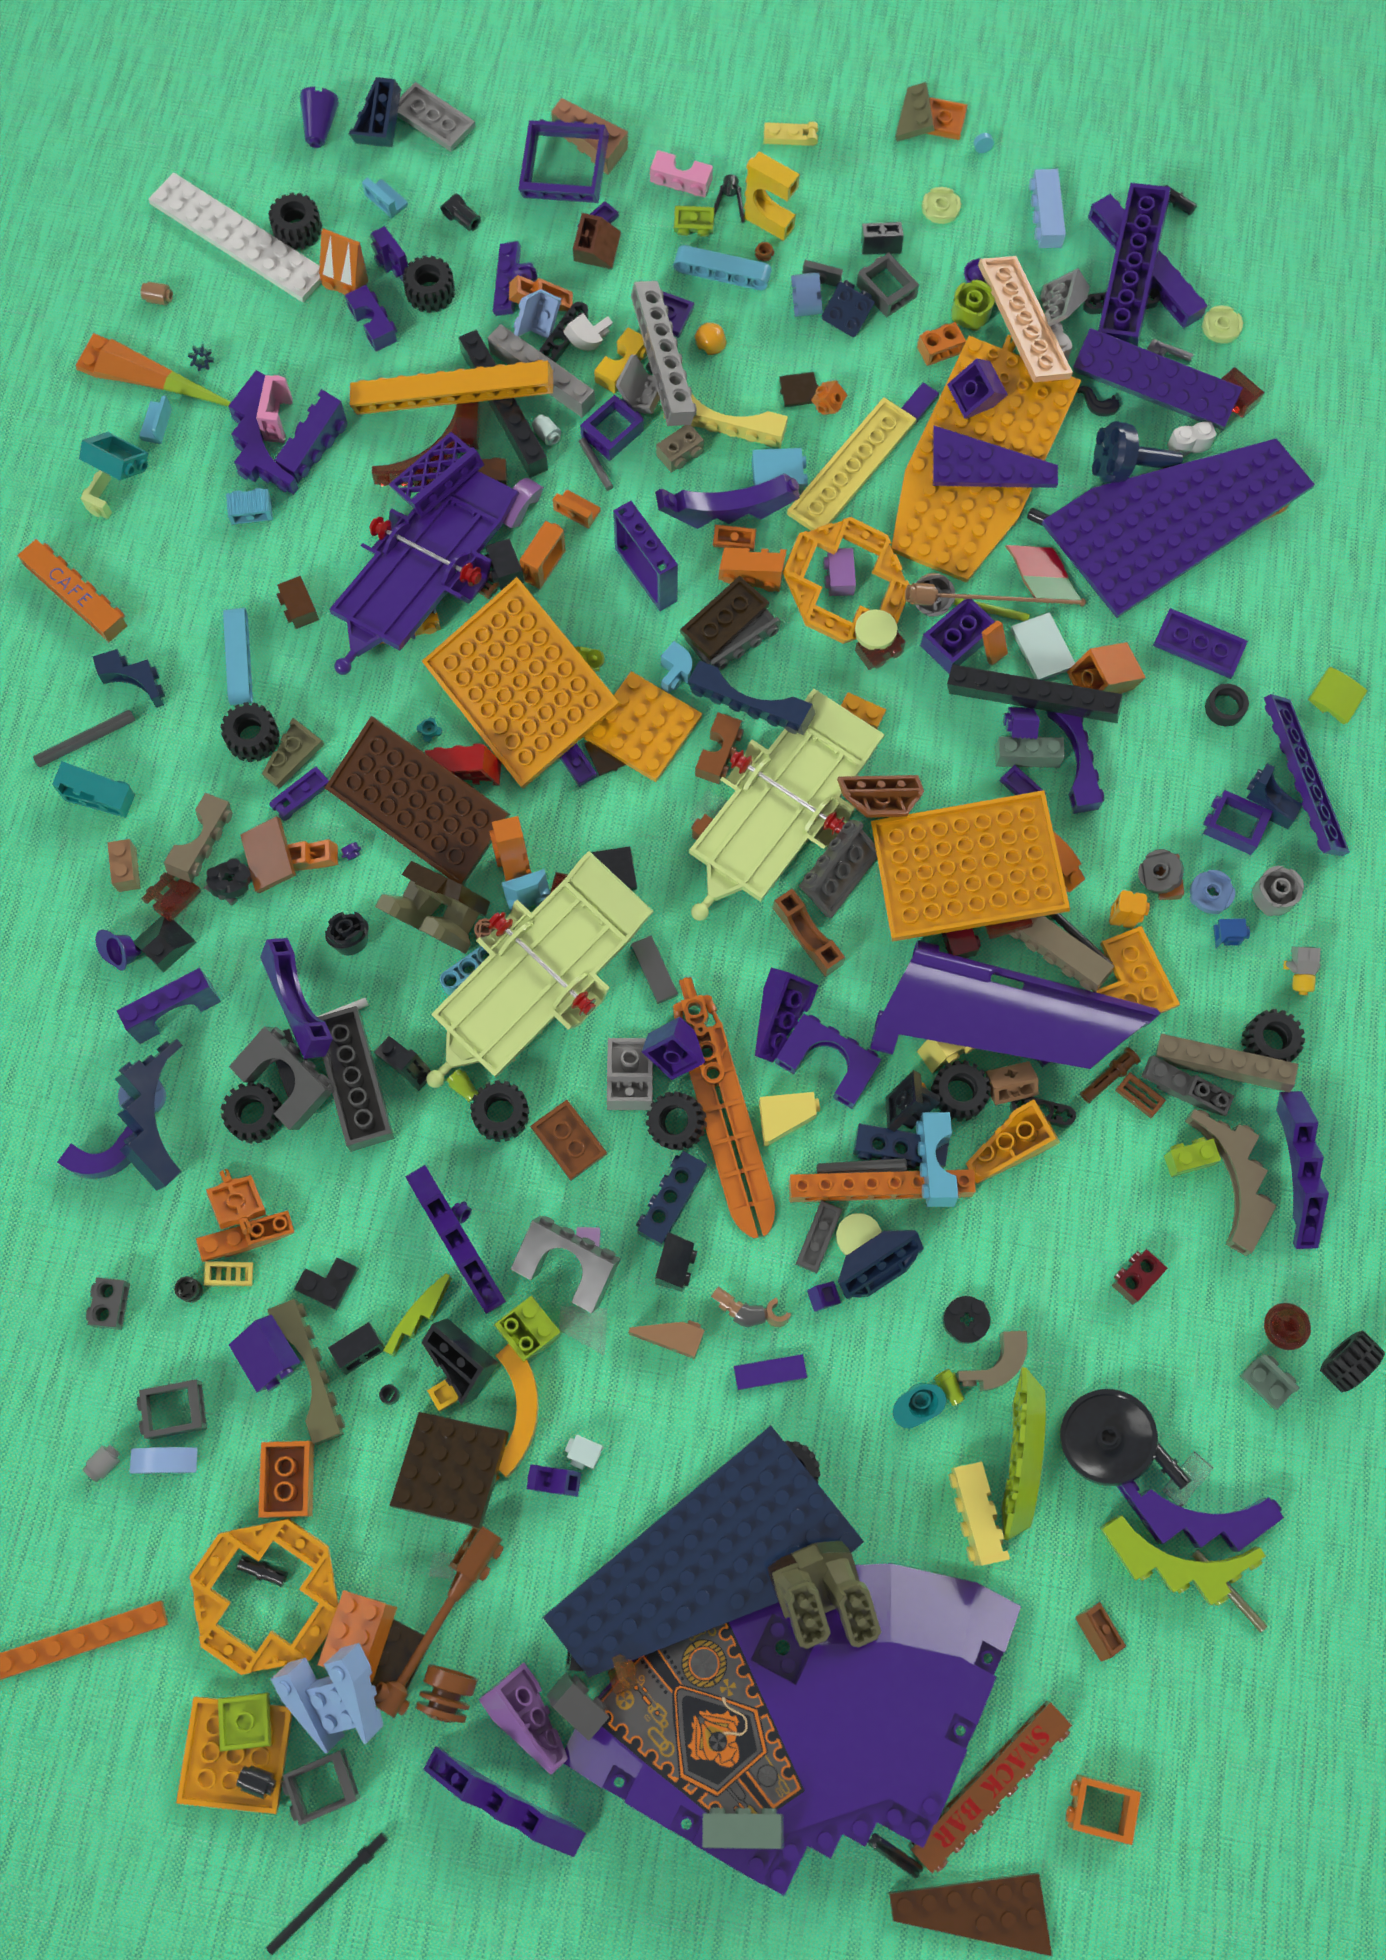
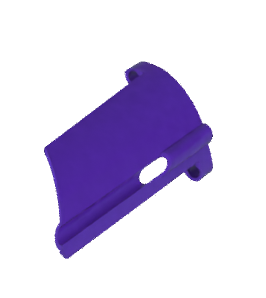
M917 940L912 959L885 1010H879L870 1049L893 1055L898 1035H905L1091 1069L1142 1027L1144 1028L1161 1013L1156 1008L943 953L939 951V945ZM993 974L1020 981L1024 985L1022 989L999 984L992 982L991 976Z

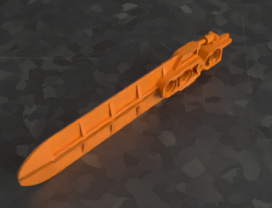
M686 977L679 980L684 1000L673 1005L674 1019L678 1017L683 1019L684 1015L685 1022L696 1032L701 1051L704 1048H709L713 1051L711 1057H704V1064L689 1071L697 1101L702 1105L703 1112H706L705 1122H707V1127L705 1129L727 1205L735 1224L748 1236L759 1238L750 1207L754 1206L764 1237L768 1235L775 1216V1204L722 1022L716 1013L717 1008L710 995L697 996L692 977ZM692 1006H697L701 1011L697 1015H691L688 1010ZM707 1010L709 1014L713 1015L716 1022L713 1027L706 1026L708 1022ZM715 1069L719 1072V1076L716 1079H710L707 1076V1072ZM717 1086H719L723 1104L719 1103L715 1089ZM724 1108L726 1109L733 1136L730 1137L721 1110ZM731 1141L736 1143L742 1169L738 1168ZM740 1174H745L752 1198L751 1202H748Z

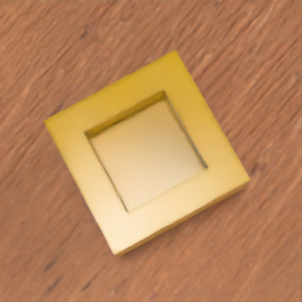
M446 1379L427 1390L439 1412L457 1402L459 1398L453 1386H449Z

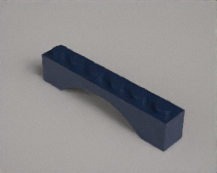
M700 660L688 680L691 692L694 695L707 697L718 705L721 703L725 704L736 712L743 711L754 719L766 720L772 726L784 727L792 734L799 733L804 735L815 716L813 704L796 697L780 700H761L746 696L728 684L718 667Z

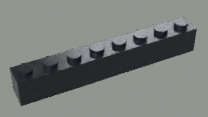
M477 329L458 337L460 351L470 369L496 366ZM515 398L489 400L488 402L529 478L547 471V456Z
M953 664L947 682L949 694L1117 724L1122 707V694Z

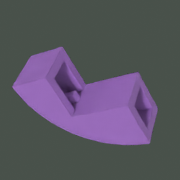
M529 478L522 479L512 488L518 491L519 494L504 521V524L510 528L521 525L529 504L537 503L544 489L543 486Z

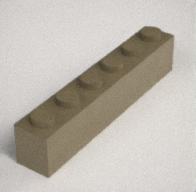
M1045 916L995 924L1008 930L1009 935L1013 938L1022 940L1031 951H1037L1043 955V958L1049 964L1057 965L1066 976L1078 980L1080 985L1088 991L1097 992L1113 971L1114 965Z
M1166 1034L1160 1035L1155 1054L1157 1058L1174 1067L1289 1093L1295 1085L1298 1069L1297 1063Z

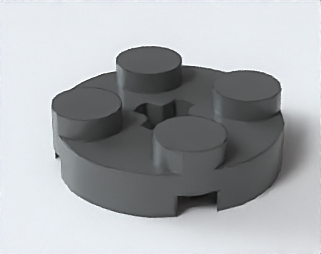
M1159 849L1145 856L1146 859L1139 866L1138 876L1141 883L1150 892L1163 894L1181 885L1184 867L1181 860L1174 853L1165 849ZM1159 867H1163L1166 870L1163 876L1156 875Z

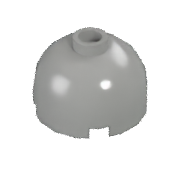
M938 573L926 574L916 582L934 584L935 588L938 589V593L955 594L951 581L946 576ZM938 597L932 606H915L925 615L940 616L949 610L955 598Z

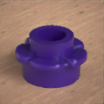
M357 842L341 849L342 858H347L348 861L360 856L359 851H361V847L358 846Z
M467 1202L456 1203L452 1207V1211L459 1223L462 1224L467 1221L472 1211L467 1206Z

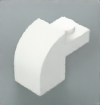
M583 313L568 323L563 332L575 347L591 351L598 348L603 341L602 338L609 334V328L613 322L607 316L593 326Z

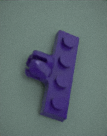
M518 241L502 243L499 247L493 313L495 316L514 314L515 302L509 300V283L517 275L531 281L537 280V271L532 263L519 264L521 245Z

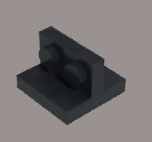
M913 1070L886 1096L887 1128L893 1132L902 1125L913 1129L916 1126V1122L920 1121L923 1112H931L940 1103V1096L922 1087L920 1073Z

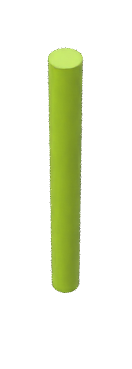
M955 598L952 605H958L964 599ZM974 601L986 613L1020 621H1027L1030 616L1027 613Z

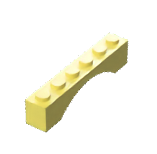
M692 394V402L696 404L697 410L696 416L693 417L691 423L692 427L697 426L711 432L724 433L730 437L743 438L749 442H759L769 447L781 448L787 428L788 416L769 411L748 417L724 415L704 406Z

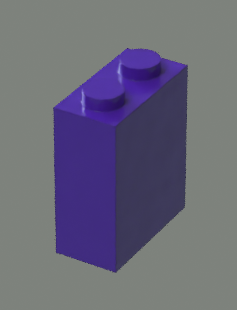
M272 1314L255 1320L229 1344L257 1393L265 1389L269 1392L280 1385L279 1381L294 1373L293 1368L300 1363Z

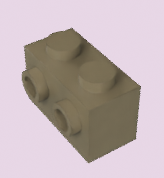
M685 425L656 444V456L672 473L674 470L684 467L686 462L692 458H697L702 454L704 440L691 425Z

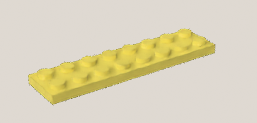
M883 397L801 493L800 498L787 510V515L810 531L832 523L915 425L917 419Z

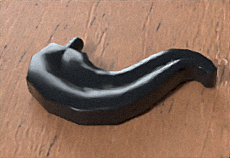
M1081 386L1077 390L1078 394H1084L1087 407L1097 416L1107 417L1114 415L1120 407L1116 395H1113L1112 399L1099 401L1090 387Z

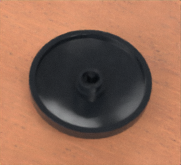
M1100 1389L1089 1392L1078 1398L1069 1407L1061 1424V1445L1068 1463L1080 1476L1092 1483L1103 1486H1119L1130 1483L1148 1470L1156 1456L1158 1433L1155 1421L1147 1407L1137 1398L1126 1392L1114 1389Z

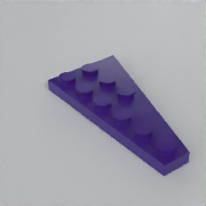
M933 426V486L1057 488L1058 465Z

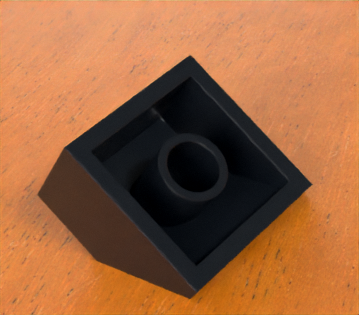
M667 1233L655 1277L656 1285L681 1292L684 1286L688 1287L692 1274L688 1272L689 1264H694L697 1256V1251L693 1250L694 1243L672 1233Z

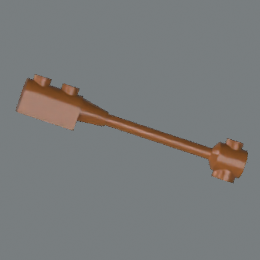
M482 1526V1529L472 1527L451 1561L449 1567L457 1572L449 1589L448 1597L398 1680L390 1681L386 1684L380 1682L375 1687L376 1695L374 1700L376 1707L393 1718L396 1717L397 1713L402 1716L407 1711L410 1702L406 1700L408 1693L405 1686L456 1601L458 1602L478 1579L484 1581L490 1573V1568L487 1564L491 1558L497 1559L503 1551V1546L500 1545L502 1539Z

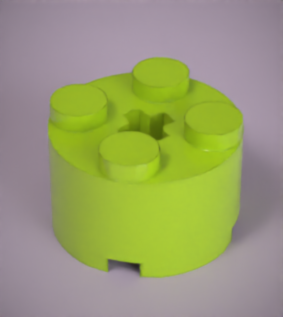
M979 280L960 284L954 295L951 309L952 320L960 326L973 331H977L984 326L990 319L995 301L994 296L991 294V287Z

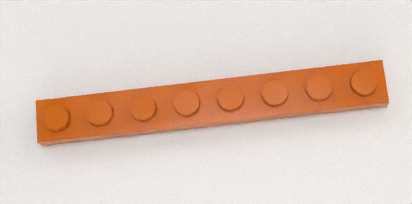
M158 1601L0 1653V1680L167 1626L168 1621L163 1601Z

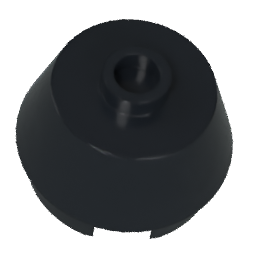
M340 912L329 919L325 938L327 943L340 954L347 956L355 955L366 947L368 942V923L359 913L354 912V914L345 915L344 912Z

